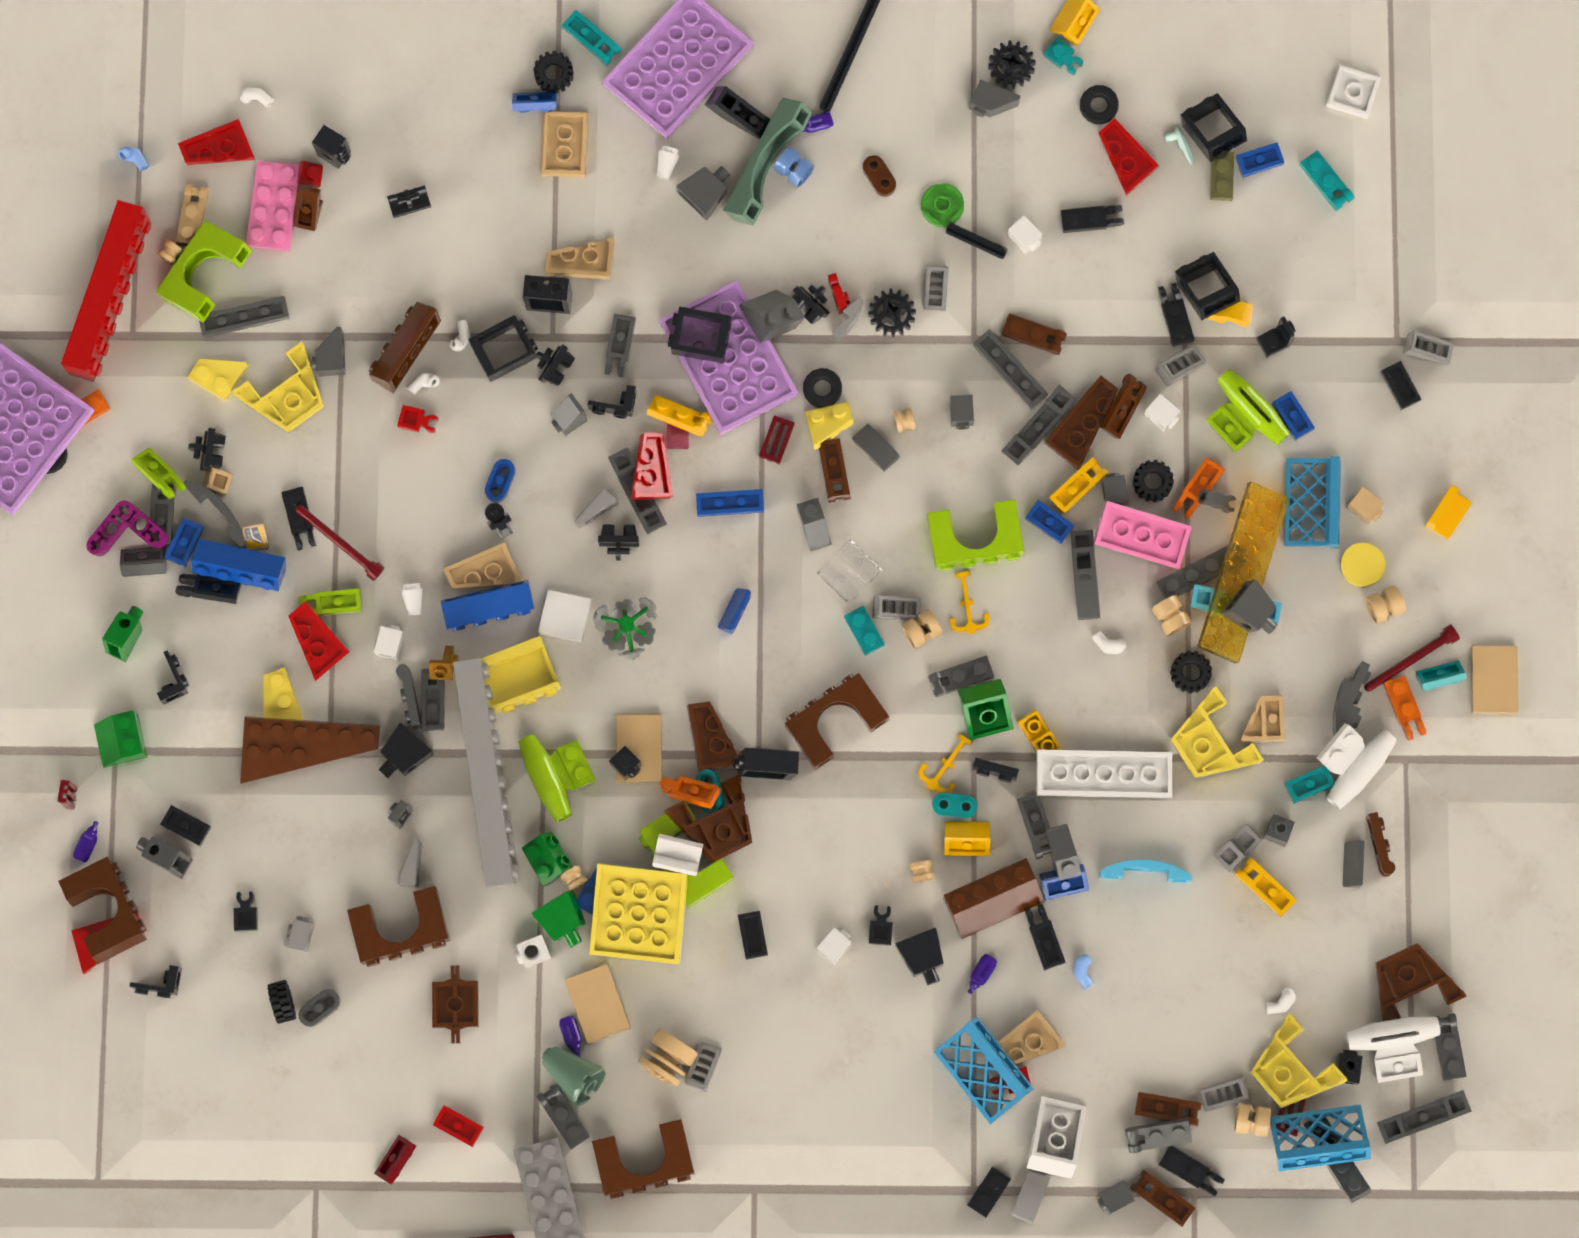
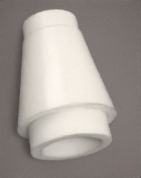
M662 146L661 150L658 151L657 177L669 180L680 157L678 149Z
M420 583L402 585L403 590L401 593L408 616L421 615L423 588H421Z

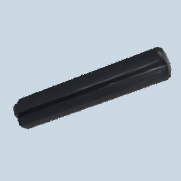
M949 223L946 228V234L1000 259H1004L1007 254V248L956 224Z

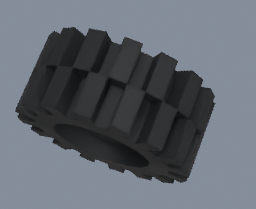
M549 51L545 52V56L541 54L539 61H535L533 69L537 85H540L543 91L546 89L547 92L554 91L558 93V90L565 91V87L569 88L571 85L570 81H573L574 74L569 58L567 56L564 57L562 52L557 54L556 51H552L553 54H549ZM551 65H557L562 69V74L557 79H549L545 75L546 69Z
M1148 460L1145 464H1140L1139 468L1135 471L1133 477L1134 491L1139 494V498H1145L1147 502L1149 500H1152L1153 503L1157 502V500L1162 501L1172 490L1174 484L1173 472H1170L1171 468L1169 466L1166 467L1162 461L1159 463L1157 462L1158 460L1153 462ZM1150 473L1158 474L1162 479V484L1157 489H1151L1146 486L1145 477Z
M1198 651L1181 653L1174 660L1170 671L1171 680L1175 683L1174 686L1176 688L1179 687L1182 692L1187 691L1191 694L1192 692L1197 693L1204 689L1212 676V666L1209 664V659H1206L1204 654H1198ZM1187 664L1196 665L1200 670L1199 677L1195 680L1186 679L1182 672L1184 666Z
M282 980L268 984L269 1000L277 1024L295 1020V1006L287 981Z

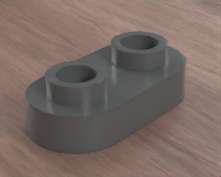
M330 989L320 992L301 1007L298 1014L300 1022L307 1027H314L339 1008V995ZM327 998H332V1005L327 1006L325 1004V1000ZM309 1012L315 1013V1017L312 1020L307 1018Z

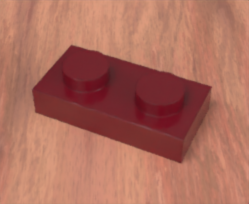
M398 1135L374 1174L392 1185L417 1146L401 1135Z

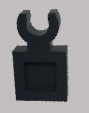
M252 891L249 892V899L243 901L242 893L237 892L236 899L240 903V908H234V931H258V908L251 907L255 899L254 893Z
M875 905L874 915L877 921H870L868 944L891 946L893 922H886V919L891 914L890 906H887V912L881 915L878 912V905Z

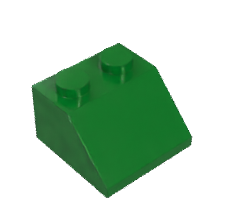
M1001 679L957 690L970 740L1014 729L1007 693Z
M134 710L111 715L94 724L103 768L148 758L139 716Z

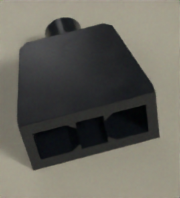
M400 722L380 751L387 761L378 770L386 778H389L396 770L406 776L434 754Z
M936 928L895 943L898 953L913 977L923 974L927 986L940 981L936 969L942 967L944 962Z

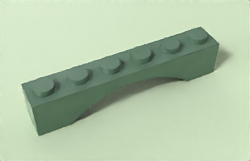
M782 97L723 209L734 221L754 226L763 209V186L771 164L785 145L803 132L812 115V112L802 102Z

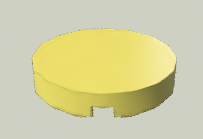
M1360 542L1353 544L1346 549L1341 558L1342 575L1349 583L1356 587L1374 585L1385 572L1386 562L1383 553L1378 547L1370 543Z

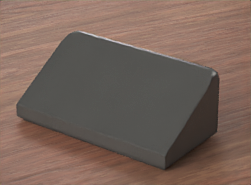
M165 546L162 548L151 547L121 550L120 570L122 576L165 574Z
M1364 840L1351 841L1344 844L1343 887L1360 888L1363 885Z

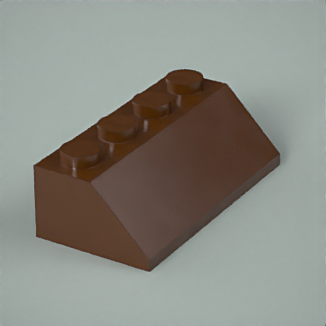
M416 302L414 307H409L405 314V321L402 325L399 324L395 328L393 339L390 343L387 342L383 346L381 357L378 361L375 360L369 368V376L373 382L394 394L441 322L438 311L434 307Z
M1027 858L943 895L944 902L961 939L1020 914L1026 909H1031L1044 903L1036 877Z

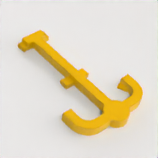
M970 571L955 573V578H961L964 601H960V606H965L968 623L965 627H957L955 625L956 619L951 618L949 619L950 626L955 632L974 634L976 630L985 629L989 625V613L982 615L985 619L983 624L976 625L972 622L970 605H973L974 601L969 600L965 578L970 576Z
M962 734L958 735L957 738L961 742L948 760L942 759L941 762L944 765L935 778L929 779L924 776L923 771L928 766L925 763L921 765L919 777L927 783L929 790H937L940 793H951L954 790L955 784L950 783L948 789H943L939 786L938 780L948 767L953 769L955 765L951 762L966 743L969 746L972 744L968 738Z

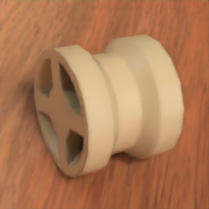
M166 239L163 249L159 250L156 254L166 263L173 265L183 253V249Z
M906 408L903 412L893 411L898 433L903 432L904 429H915L911 408Z
M931 860L909 864L910 870L913 871L914 875L912 877L913 883L935 879L934 874L931 872Z
M579 865L570 868L560 876L561 880L567 883L568 891H575L588 882L586 876L581 874Z

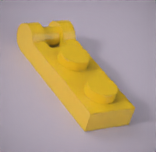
M657 394L647 410V415L697 436H703L707 430L706 426L710 425L712 421L708 412L700 413Z
M1094 457L1049 497V500L1064 515L1101 482L1102 478L1109 474L1105 468L1102 469L1097 464L1098 461ZM1092 470L1096 475L1091 478L1087 474L1088 471Z
M1250 857L1245 862L1246 865L1234 873L1235 876L1281 918L1297 900ZM1252 871L1258 874L1254 880L1248 876Z

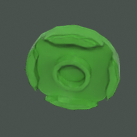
M950 184L932 185L924 192L921 198L923 217L936 227H947L949 223L955 224L964 212V200L961 192Z

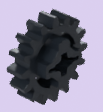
M1009 40L1008 46L1000 43V50L994 48V55L989 56V61L992 62L988 64V69L992 70L990 73L991 78L997 76L996 83L1004 82V88L1011 84L1012 88L1015 89L1016 83L1024 86V79L1030 81V74L1035 72V68L1032 66H1035L1036 60L1031 59L1033 52L1027 53V45L1021 48L1020 41L1016 45H1012L1011 40ZM1019 54L1025 59V61L1021 60ZM1011 62L1015 63L1013 67H1009ZM998 66H999L1000 69L1003 70V72H1004L1005 74H1002V73L1000 72V70L998 69Z
M890 288L889 294L882 290L880 298L876 295L874 296L875 303L869 304V308L873 311L868 312V317H874L870 320V324H877L876 332L882 329L883 336L891 332L892 337H895V332H899L902 336L904 335V328L907 330L911 329L909 322H915V318L911 315L916 314V309L912 308L914 301L908 302V294L901 296V290L894 294L892 288ZM883 304V310L877 314L879 306ZM889 308L896 312V319L892 314H888ZM905 312H907V316L905 320L902 322L901 316L904 315Z

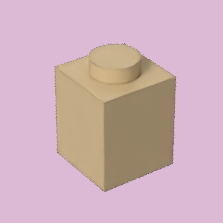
M1362 487L1349 503L1347 509L1366 524H1369L1372 519L1376 522L1384 511L1381 508L1384 502Z

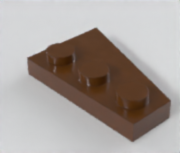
M711 702L688 704L687 711L698 772L704 769L714 770L734 767V759L738 755L733 747V743L723 729L722 723Z

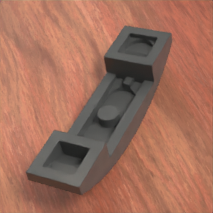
M1059 384L1045 400L1042 407L1001 452L1019 466L1055 427L1075 402L1076 398Z
M628 447L609 456L608 459L647 535L666 526L667 523L654 499L631 500L636 462Z
M185 480L183 482L185 487L200 504L208 498L232 525L226 532L240 548L246 549L241 526L228 506L209 489L195 482Z
M1464 1090L1384 1119L1377 1122L1383 1140L1387 1144L1470 1113L1472 1110Z

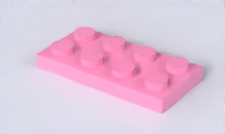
M257 161L246 244L249 247L290 252L297 188L300 185L297 184L299 165Z
M1106 501L1093 544L1180 569L1192 526Z

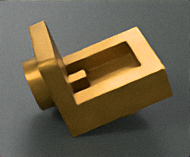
M445 645L443 660L429 661V676L431 680H452L454 673L453 662L459 661V656L455 655L454 646Z

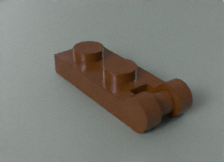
M1009 313L1001 336L1055 355H1060L1062 350L1061 343L1065 341L1067 333ZM1048 336L1054 338L1052 343L1046 342Z
M1131 374L1124 376L1122 380L1123 385L1100 426L1101 429L1117 439L1121 438L1147 389L1143 382H1137L1136 377Z
M840 438L825 440L820 443L819 453L828 502L832 503L842 498L849 500L851 497ZM841 484L842 490L834 491L833 485Z
M1378 812L1370 813L1366 816L1379 873L1383 877H1389L1395 871V864L1389 861L1390 845L1388 839H1384L1382 832L1385 830L1382 817L1378 816Z
M1138 1092L1134 1115L1165 1121L1188 1118L1189 1125L1198 1126L1199 1119H1197L1198 1110H1201L1202 1103ZM1183 1107L1189 1109L1188 1117L1182 1116Z
M1142 1170L1139 1174V1180L1136 1184L1133 1183L1130 1189L1179 1226L1183 1227L1196 1208L1151 1174ZM1147 1183L1154 1186L1149 1193L1144 1190Z

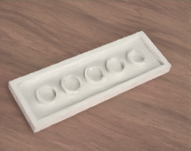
M1037 750L1036 796L1172 798V752Z

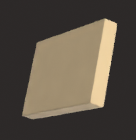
M544 112L542 176L585 177L588 112Z
M1472 646V713L1518 714V646Z
M616 715V753L626 746L642 764L640 767L641 771L634 778H629L626 781L616 772V782L660 783L662 779L661 715Z
M608 964L565 979L588 1044L631 1029Z

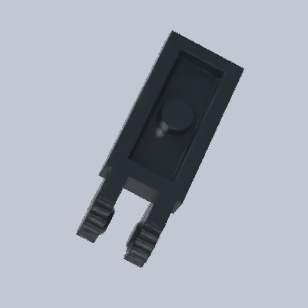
M1122 205L1061 210L1063 233L1107 229V227L1124 225V219L1122 218L1106 220V214L1122 212Z
M1177 283L1171 284V291L1175 300L1167 302L1164 287H1158L1161 309L1173 347L1195 340Z
M303 486L281 492L297 550H303V543L299 534L305 532L308 534V541L311 547L316 546L313 533L314 527L297 514L295 510L297 506L301 505L309 511Z
M198 574L179 575V582L189 586H176L175 592L179 596L188 598L192 596L194 598L236 604L241 583L229 580L223 581L219 578Z
M1043 904L1038 905V912L1043 922L1036 925L1030 909L1024 910L1030 926L1029 931L1043 970L1065 964L1066 962L1053 925L1047 917Z
M1173 1146L1168 1147L1158 1164L1197 1189L1201 1188L1213 1196H1216L1218 1193L1216 1189L1202 1183L1206 1175L1217 1183L1223 1184L1225 1181L1224 1178L1210 1171V1168Z

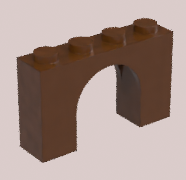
M853 673L842 680L843 684L839 687H830L823 693L824 697L818 701L816 699L811 700L805 705V710L800 713L795 711L786 718L785 728L815 771L834 758V754L819 734L817 728L818 720L826 709L836 705L852 708L871 733L889 721V715L859 673L855 676Z
M108 857L58 881L66 900L72 907L94 896L103 894L113 896L117 900L118 908L113 921L103 929L83 938L91 957L97 964L147 940L144 934L147 928L143 920H138L135 914L139 912L134 900H129L127 896L130 890L126 882H121L118 876L122 874L118 864L116 862L112 863Z
M435 886L413 892L419 913V925L413 936L402 942H390L380 936L370 904L347 910L361 964H367V967L380 964V960L389 958V961L402 958V954L411 952V955L424 952V948L430 946L433 949L446 946V942L451 941L438 890Z
M682 1120L659 1124L665 1149L664 1160L655 1172L645 1176L634 1175L624 1168L615 1136L592 1141L604 1195H610L611 1199L623 1197V1192L632 1190L633 1194L646 1191V1186L655 1184V1188L669 1185L668 1181L677 1179L678 1183L691 1180L690 1175H694L695 1172Z

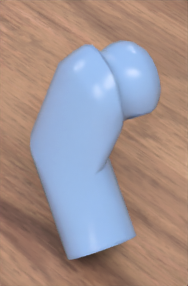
M123 147L118 150V157L124 161L135 162L139 171H144L149 167L139 149Z
M1087 954L1076 958L1073 969L1074 976L1084 990L1093 984L1087 975L1088 966L1091 964V958Z

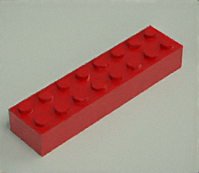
M117 200L61 365L69 375L94 382L96 376L99 377L101 373L102 358L107 355L109 350L108 340L110 335L113 336L115 333L116 317L123 310L122 300L124 294H128L131 274L134 275L137 269V256L143 252L144 236L151 229L150 218L141 206Z

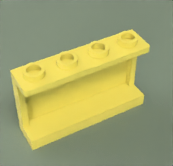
M541 636L481 658L489 666L490 677L486 678L487 685L492 687L493 700H489L490 707L495 709L496 714L499 712H503V714L510 713L516 709L515 706L524 704V706L533 704L537 701L536 698L543 695L545 698L551 697L558 693L557 690L561 689Z

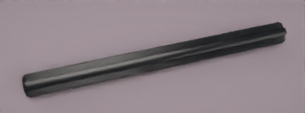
M880 0L866 1L820 103L821 110L825 112L831 111Z

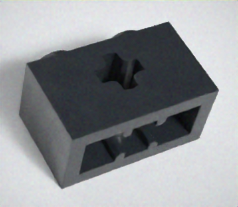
M323 125L312 141L317 156L339 169L342 164L345 165L349 161L351 150L345 137Z

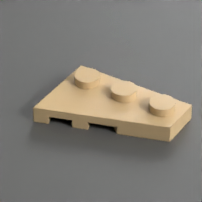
M505 542L443 568L452 589L508 585L521 582Z
M1038 1010L998 1041L1015 1065L1066 1046Z

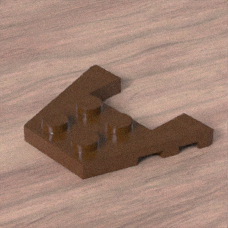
M737 775L721 783V787L730 805L706 817L694 821L684 801L664 810L665 814L691 841L703 844L702 853L712 863L753 843L748 815L745 812V796L741 789L742 779L737 777Z
M1418 943L1375 962L1382 1021L1400 1019L1401 1016L1395 1003L1436 984L1447 1005L1467 997L1465 992L1453 982Z

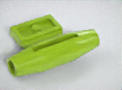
M1229 368L1217 379V382L1231 403L1220 406L1206 419V422L1235 453L1253 438L1255 430H1258L1276 445H1279L1290 434L1271 405L1250 383Z
M534 734L522 738L518 743L524 765L541 802L556 823L568 819L572 816L566 790H577L596 781L578 741L575 740L556 748L553 754L549 756Z

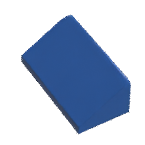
M740 588L735 590L718 624L719 629L731 635L734 633L751 598L750 590Z
M1079 864L1081 875L1061 881L1055 870L1039 874L1045 901L1089 891L1084 865Z

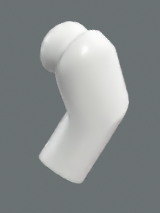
M245 88L240 96L241 101L246 104L250 103L253 99L260 101L266 108L270 107L274 102V99L261 88Z
M467 320L457 322L459 334L454 340L450 341V348L456 352L464 350L469 343L468 339L471 338Z
M421 373L409 384L407 389L415 395L422 387H437L440 379L433 373Z
M1101 631L1092 637L1106 654H1119L1126 648V642L1123 639L1108 640Z
M1285 988L1278 1002L1265 1003L1266 1013L1287 1012L1295 1002L1296 995L1291 988Z

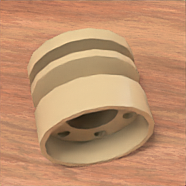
M658 1028L651 1039V1042L658 1049L654 1052L645 1048L644 1052L651 1057V1060L649 1061L640 1056L638 1062L648 1073L660 1081L678 1087L681 1082L673 1077V1074L676 1073L684 1077L686 1074L679 1068V1065L682 1063L691 1067L698 1053L682 1041Z

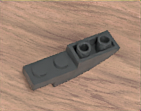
M1093 530L1073 531L1070 533L1078 620L1099 619L1100 606Z
M1364 661L1359 664L1353 680L1344 678L1341 682L1334 705L1333 737L1344 723L1357 729L1362 716L1358 715L1361 709L1354 706L1353 703L1358 704L1363 693L1359 689L1362 683L1366 684L1371 675V672L1368 671L1370 664Z
M1324 1117L1321 1122L1331 1127L1328 1119ZM1308 1121L1304 1123L1305 1129L1308 1130L1313 1122ZM1317 1125L1311 1133L1321 1138L1326 1130ZM1330 1134L1325 1141L1329 1144H1336L1340 1139ZM1354 1162L1326 1165L1340 1189H1343L1351 1203L1371 1193V1188Z

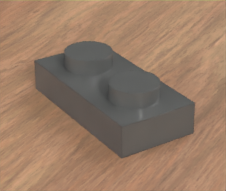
M400 800L399 803L395 802L390 807L388 819L395 827L400 829L413 811L407 803Z

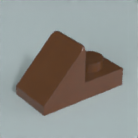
M304 185L298 186L294 227L311 231L316 230L323 205V200L320 199L321 189Z

